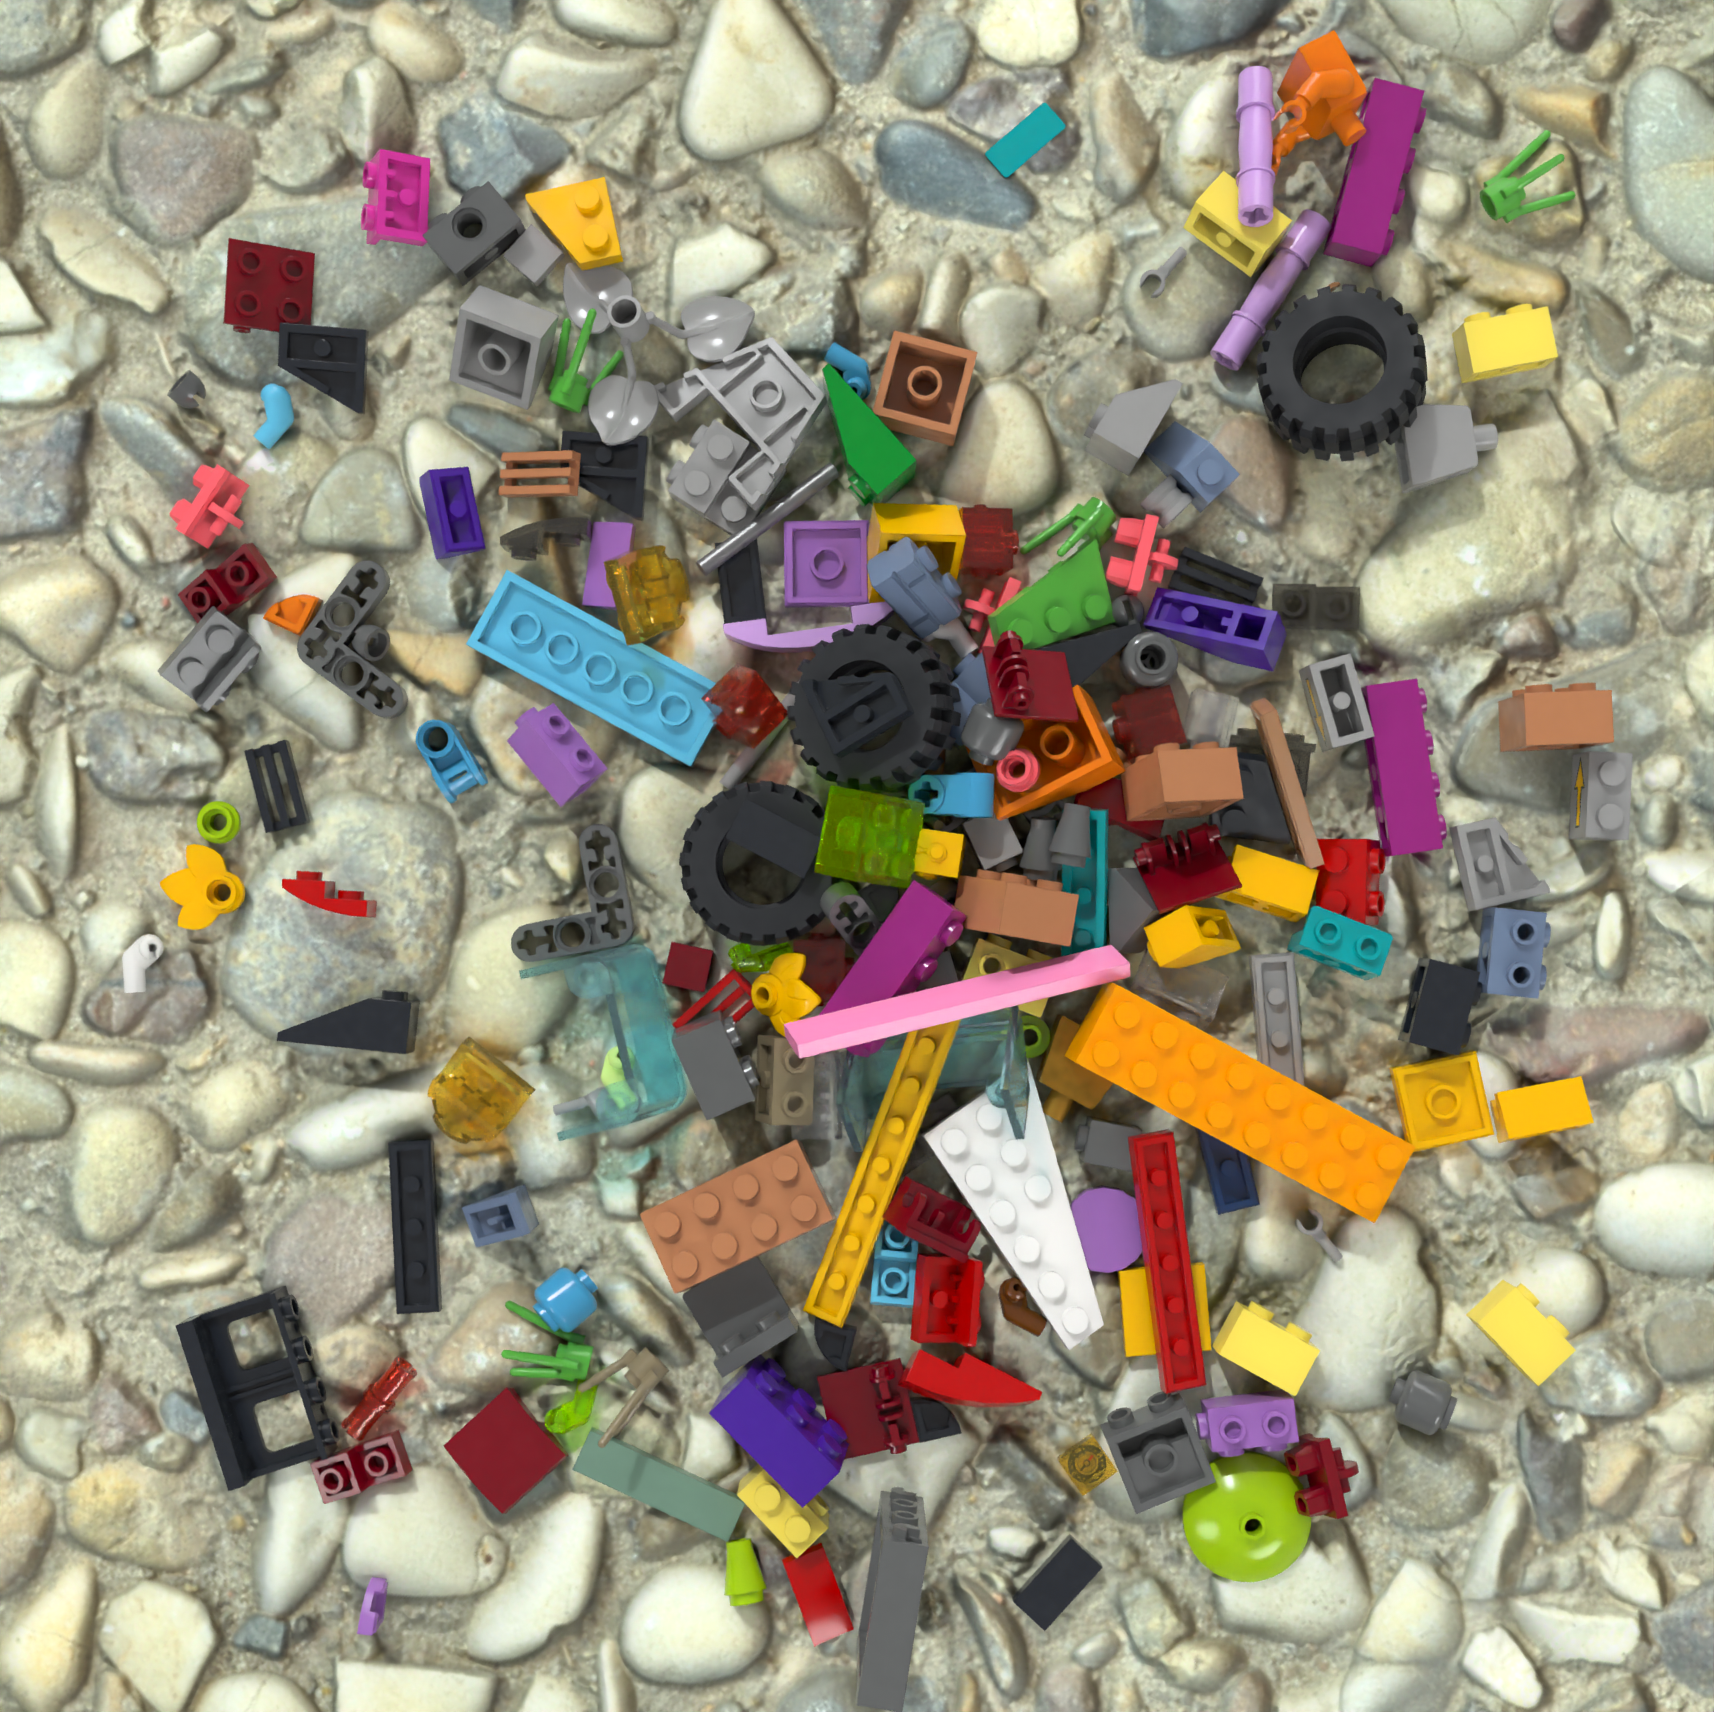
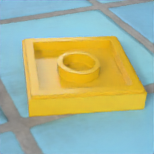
M1469 1050L1460 1052L1459 1055L1451 1054L1389 1068L1406 1142L1415 1146L1413 1152L1495 1135L1476 1051Z
M1203 1262L1191 1263L1201 1347L1202 1351L1211 1350L1205 1264ZM1145 1267L1118 1270L1124 1354L1126 1357L1156 1355Z

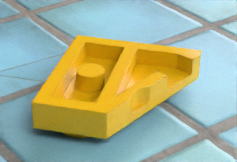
M605 177L525 194L531 211L536 213L545 223L552 236L567 249L570 257L582 271L624 262Z

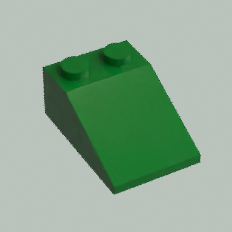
M828 363L822 369L823 390L848 481L851 484L848 489L864 507L869 503L872 506L873 503H886L914 478L917 460Z

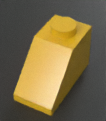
M1185 905L1144 927L1149 940L1147 942L1148 951L1153 960L1159 964V967L1180 969L1241 949L1225 910Z

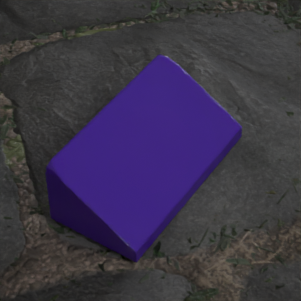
M469 467L432 469L425 472L419 478V484L435 558L445 559L485 550L486 547Z

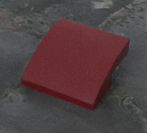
M506 1387L443 1445L471 1482L502 1514H506L569 1456L545 1422L537 1421L514 1388Z

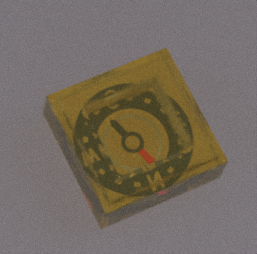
M1092 1433L1057 1457L1059 1463L1082 1496L1118 1472Z

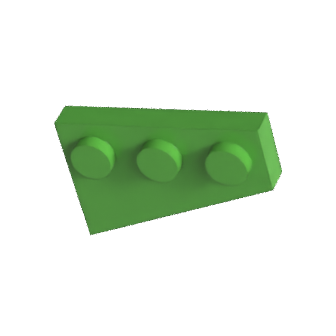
M1097 539L1085 541L1077 547L1078 550L1074 554L1048 570L1049 573L1031 587H1025L987 616L995 646L1000 639V635L1009 630L1015 631L1023 639L1024 645L1022 649L1033 650L1115 622L1112 616L1113 607Z

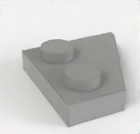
M1496 817L1449 828L1468 911L1550 893L1548 884L1545 880L1539 881L1525 863L1528 860L1518 846L1510 842L1508 833Z

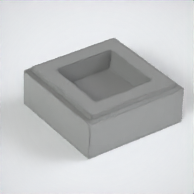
M531 224L503 256L506 261L538 287L565 255L562 250Z

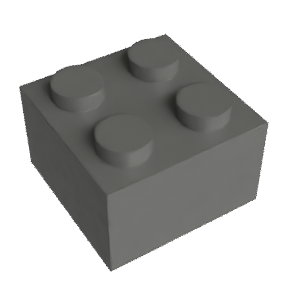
M721 1010L709 1013L674 1029L671 1039L706 1120H710L755 1100V1086L760 1085L758 1081L759 1076L750 1055L742 1057L738 1050V1046L742 1045V1037L732 1015L724 1018Z

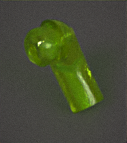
M785 942L752 954L749 944L740 943L729 949L728 956L733 962L730 966L739 973L766 972L770 970L776 957L791 953L793 950L790 944Z
M578 1379L573 1400L546 1413L544 1423L547 1430L552 1433L566 1434L585 1425L591 1417L599 1384L585 1392H579L578 1386L586 1380Z

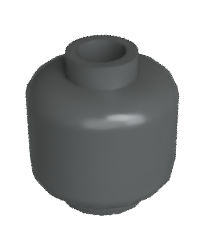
M1146 631L1136 635L1124 646L1120 654L1119 667L1123 677L1129 684L1139 689H1153L1163 685L1174 675L1178 667V653L1174 643L1167 636L1159 632ZM1140 656H1147L1145 660H1140Z
M989 697L986 702H979L971 708L961 732V740L970 749L968 755L970 758L979 763L992 766L994 760H1002L1009 751L1015 750L1025 726L1020 718L994 717L992 702Z
M1414 1370L1408 1375L1406 1381L1397 1378L1388 1402L1396 1405L1394 1415L1399 1423L1424 1434L1432 1435L1439 1428L1444 1431L1446 1430L1458 1398L1451 1396L1452 1388L1449 1383L1420 1370Z

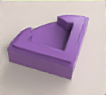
M375 1577L370 1579L361 1608L357 1634L372 1636L383 1622L388 1587L387 1579Z

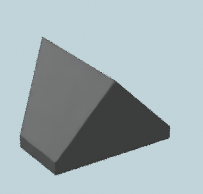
M1108 868L1110 945L1120 954L1141 953L1147 948V942L1149 941L1144 927L1180 908L1159 914L1137 868Z

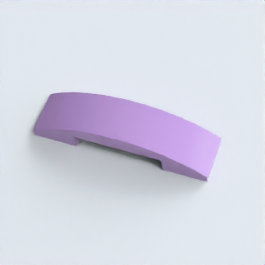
M886 601L851 606L852 624L773 635L768 634L765 618L723 624V629L727 639L750 648L780 653L813 652L812 648L821 640L832 643V633L843 628L854 631L855 626L861 624L879 627L894 615V610Z

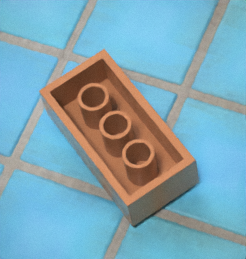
M797 1139L640 1213L675 1294L684 1292L837 1219L802 1142Z

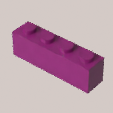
M1374 78L1369 86L1359 114V120L1365 127L1366 133L1351 145L1331 221L1332 228L1328 233L1323 255L1372 267L1381 254H1388L1394 237V230L1388 229L1392 214L1397 215L1399 213L1405 195V189L1399 188L1403 174L1409 173L1416 153V149L1410 147L1413 133L1419 134L1426 116L1427 108L1421 107L1424 90L1379 78Z
M1417 678L1364 686L1361 688L1375 735L1364 740L1380 848L1384 850L1385 857L1443 849L1442 840L1446 839L1447 829L1443 815L1438 814L1436 798L1440 796V783L1436 772H1431L1429 755L1433 754L1434 744L1431 732L1425 730L1423 713L1427 711L1425 691L1423 688L1418 687Z
M913 880L819 1015L914 993L921 982L927 981L934 974L938 966L937 959L945 947L951 946L960 937L963 931L962 923L967 918V915L929 887ZM887 1038L847 1047L846 1049L852 1054L868 1058L870 1054L876 1053L884 1045Z

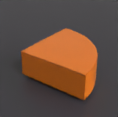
M305 594L292 596L272 605L265 613L263 619L301 636L315 618L323 600Z

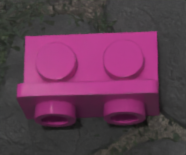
M379 149L370 162L365 163L362 184L364 188H368V204H364L362 208L361 229L367 230V244L376 245L380 240H387L423 247L427 243L423 234L428 231L430 158Z

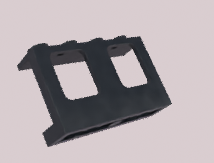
M286 1286L189 1317L176 1325L228 1491L246 1486L253 1478L317 1457H321V1461L328 1459L338 1449L339 1430L335 1420L332 1417L328 1418L323 1403L326 1401L325 1386L322 1379L314 1375L310 1362L313 1360L312 1346L308 1337L301 1334L297 1322L300 1318L299 1305L294 1295L288 1294ZM273 1308L288 1357L252 1369H243L239 1364L233 1346L229 1325L233 1321ZM299 1390L314 1438L276 1451L269 1450L265 1445L259 1427L255 1406L260 1402Z

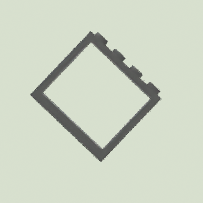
M894 1487L891 1489V1492L881 1491L857 1637V1706L894 1712L903 1711L929 1548L923 1497L916 1496L917 1493L906 1492L902 1487Z

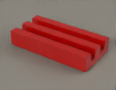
M736 967L733 968L672 1025L675 1029L684 1026L734 979L740 986L710 1013L721 1010L723 1013L745 992L751 997L752 984ZM752 997L732 1015L735 1023L740 1021L755 1007Z

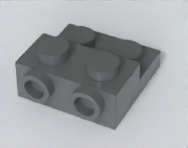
M1163 1391L1158 1392L1148 1398L1147 1406L1133 1412L1127 1407L1116 1409L1107 1416L1108 1422L1100 1425L1136 1514L1216 1482L1188 1408L1180 1393L1171 1395V1393L1166 1394Z

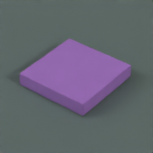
M869 520L784 521L785 608L851 607L870 604L868 601V572L866 566Z

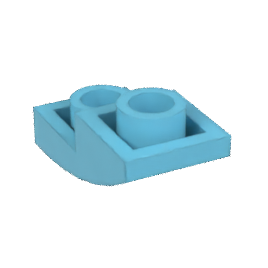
M886 1220L883 1223L874 1247L870 1305L913 1308L918 1241L902 1234Z

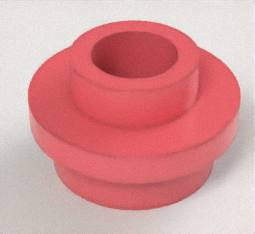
M1015 748V750L1009 751L1004 759L998 761L996 767L998 781L1003 787L1012 792H1023L1030 789L1036 783L1040 773L1037 758L1031 752L1022 748ZM1019 764H1024L1025 773L1023 776L1014 778L1013 771L1015 767Z

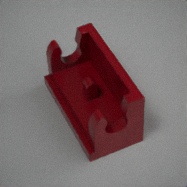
M907 1176L904 1178L882 1217L902 1234L963 1263H966L969 1255L967 1254L981 1229V1222L973 1219L969 1223L967 1231L963 1233V1227L968 1222L972 1209Z

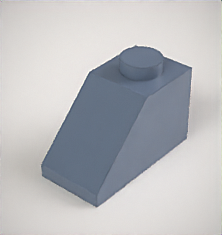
M1176 421L1143 451L1166 477L1171 474L1177 480V487L1182 492H1189L1195 498L1191 503L1200 513L1240 475L1210 442Z

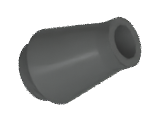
M1065 803L1063 814L1048 850L1052 851V863L1085 868L1087 857L1091 858L1089 820L1091 807Z
M1031 817V826L1019 865L1023 868V876H1027L1028 879L1057 880L1058 870L1062 869V864L1052 863V851H1048L1057 829L1056 818Z

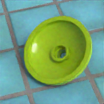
M1245 1451L1244 1454L1239 1456H1220L1209 1462L1216 1482L1185 1494L1183 1501V1529L1193 1553L1210 1571L1232 1581L1258 1582L1282 1573L1299 1557L1310 1533L1311 1517L1299 1514L1294 1500L1295 1492L1304 1489L1302 1483L1296 1476L1290 1474L1286 1465L1263 1453ZM1250 1519L1259 1520V1525L1254 1531L1245 1530V1524Z

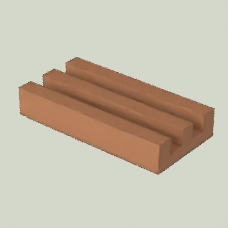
M573 450L502 453L501 461L506 463V469H500V478L504 479L505 483L504 486H499L498 495L507 498L578 496L581 453ZM569 463V467L518 469V464ZM568 478V485L516 486L517 479Z

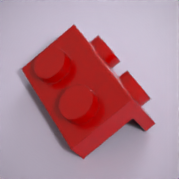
M1317 839L1324 864L1316 867V870H1319L1316 880V906L1365 925H1378L1379 917L1383 915L1385 908L1384 894L1382 891H1379L1380 874H1383L1386 862L1385 852L1380 848V841L1372 839Z
M918 1253L911 1340L917 1343L956 1342L965 1347H976L977 1334L981 1328V1316L979 1313L980 1292L985 1282L981 1260L969 1256L966 1263H963L946 1254Z

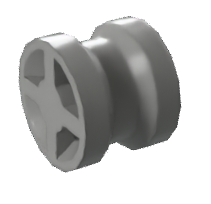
M1170 474L1140 505L1146 511H1153L1159 517L1158 524L1164 529L1195 498L1189 492H1182L1177 487V480Z

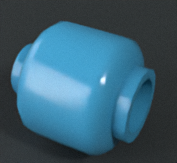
M560 1268L535 1290L534 1296L537 1303L532 1307L554 1333L559 1328L564 1332H572L597 1309V1302L592 1293L598 1287L582 1269L574 1274L568 1268Z

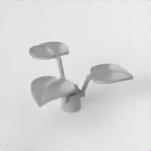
M566 263L563 294L567 312L573 323L582 330L588 311L592 308L595 309L597 314L591 334L603 333L612 325L621 338L620 343L624 350L628 379L619 375L605 377L593 387L588 400L590 419L598 431L602 442L607 445L623 444L637 438L648 429L657 415L659 408L657 390L650 382L636 381V369L631 349L633 342H638L646 336L651 324L680 339L688 338V349L697 359L705 362L723 361L722 357L736 352L741 347L755 318L754 309L740 300L721 296H707L690 302L682 310L681 321L685 330H680L657 318L654 312H644L638 300L633 297V287L629 278L621 270L611 266H602L582 271L575 263Z

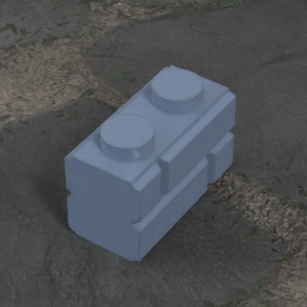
M905 536L890 546L889 551L886 552L884 550L868 561L866 566L872 587L919 638L924 639L938 630L939 625L942 624L944 626L960 616L962 610L958 596L962 594L961 589L949 572L942 575L937 570L939 567L937 560L926 545L918 548L910 538Z

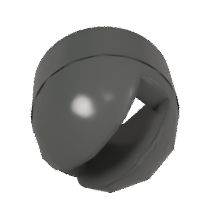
M188 370L172 386L167 396L178 405L191 409L199 406L193 396L196 394L200 398L205 399L206 389L200 378Z
M1124 594L1118 596L1112 602V616L1115 620L1112 624L1115 627L1120 628L1140 623L1144 615V607L1137 597ZM1128 600L1134 620L1128 621L1122 601Z
M370 624L362 625L356 629L355 633L357 634L354 640H352L354 651L370 661L382 659L390 646L388 632ZM374 638L372 645L368 644L370 639Z

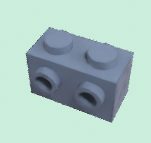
M1496 907L1483 908L1477 971L1480 972L1478 981L1482 983L1481 993L1539 999V990L1544 989L1547 977L1546 967L1542 965L1543 948L1548 946L1551 936L1550 924L1546 922L1547 913Z

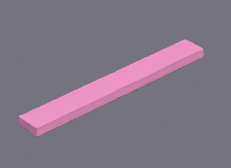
M1107 945L784 1024L785 1038L798 1058L802 1059L1130 977V962L1112 945Z

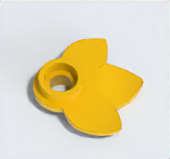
M191 844L186 847L188 868L174 872L160 882V887L167 896L183 906L178 917V926L190 930H200L210 926L219 914H228L237 910L245 898L243 882L237 875L227 872L222 855L212 848L199 844ZM222 885H227L231 891L230 897L225 901L221 900L218 895V890Z
M791 952L776 957L769 972L759 975L754 980L751 989V997L755 1008L761 1014L769 1016L775 1030L784 1037V1024L801 1020L800 1017L810 1014L821 1003V998L800 980L806 966V956L801 953Z

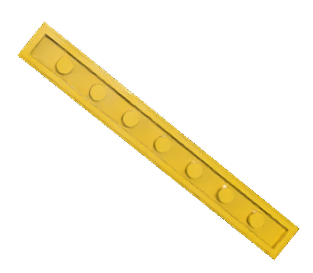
M962 1019L908 1032L803 1311L840 1328L844 1326L885 1221L882 1217L895 1195Z

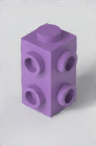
M554 703L539 712L533 707L522 714L515 721L518 729L507 740L560 807L587 791L607 770V767L598 758L597 754L589 747Z
M1282 1389L1200 1399L1202 1413L1195 1414L1198 1437L1200 1440L1205 1439L1211 1451L1218 1452L1220 1456H1239L1245 1453L1244 1449L1261 1447V1450L1268 1452L1281 1451L1287 1448V1443L1299 1442L1294 1398Z

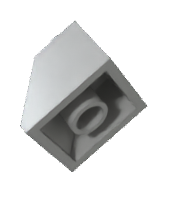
M479 285L459 310L449 380L528 410L553 349L559 315Z
M1174 379L1116 394L1109 407L1101 403L1084 433V436L1090 438L1085 451L1129 476L1183 383Z

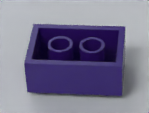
M760 1354L749 1361L723 1386L709 1414L803 1508L840 1473L849 1446L845 1441L847 1435L837 1422L832 1419L827 1421L816 1410L815 1401L806 1391L801 1388L796 1390L785 1379L786 1374L783 1368L772 1358L765 1359Z

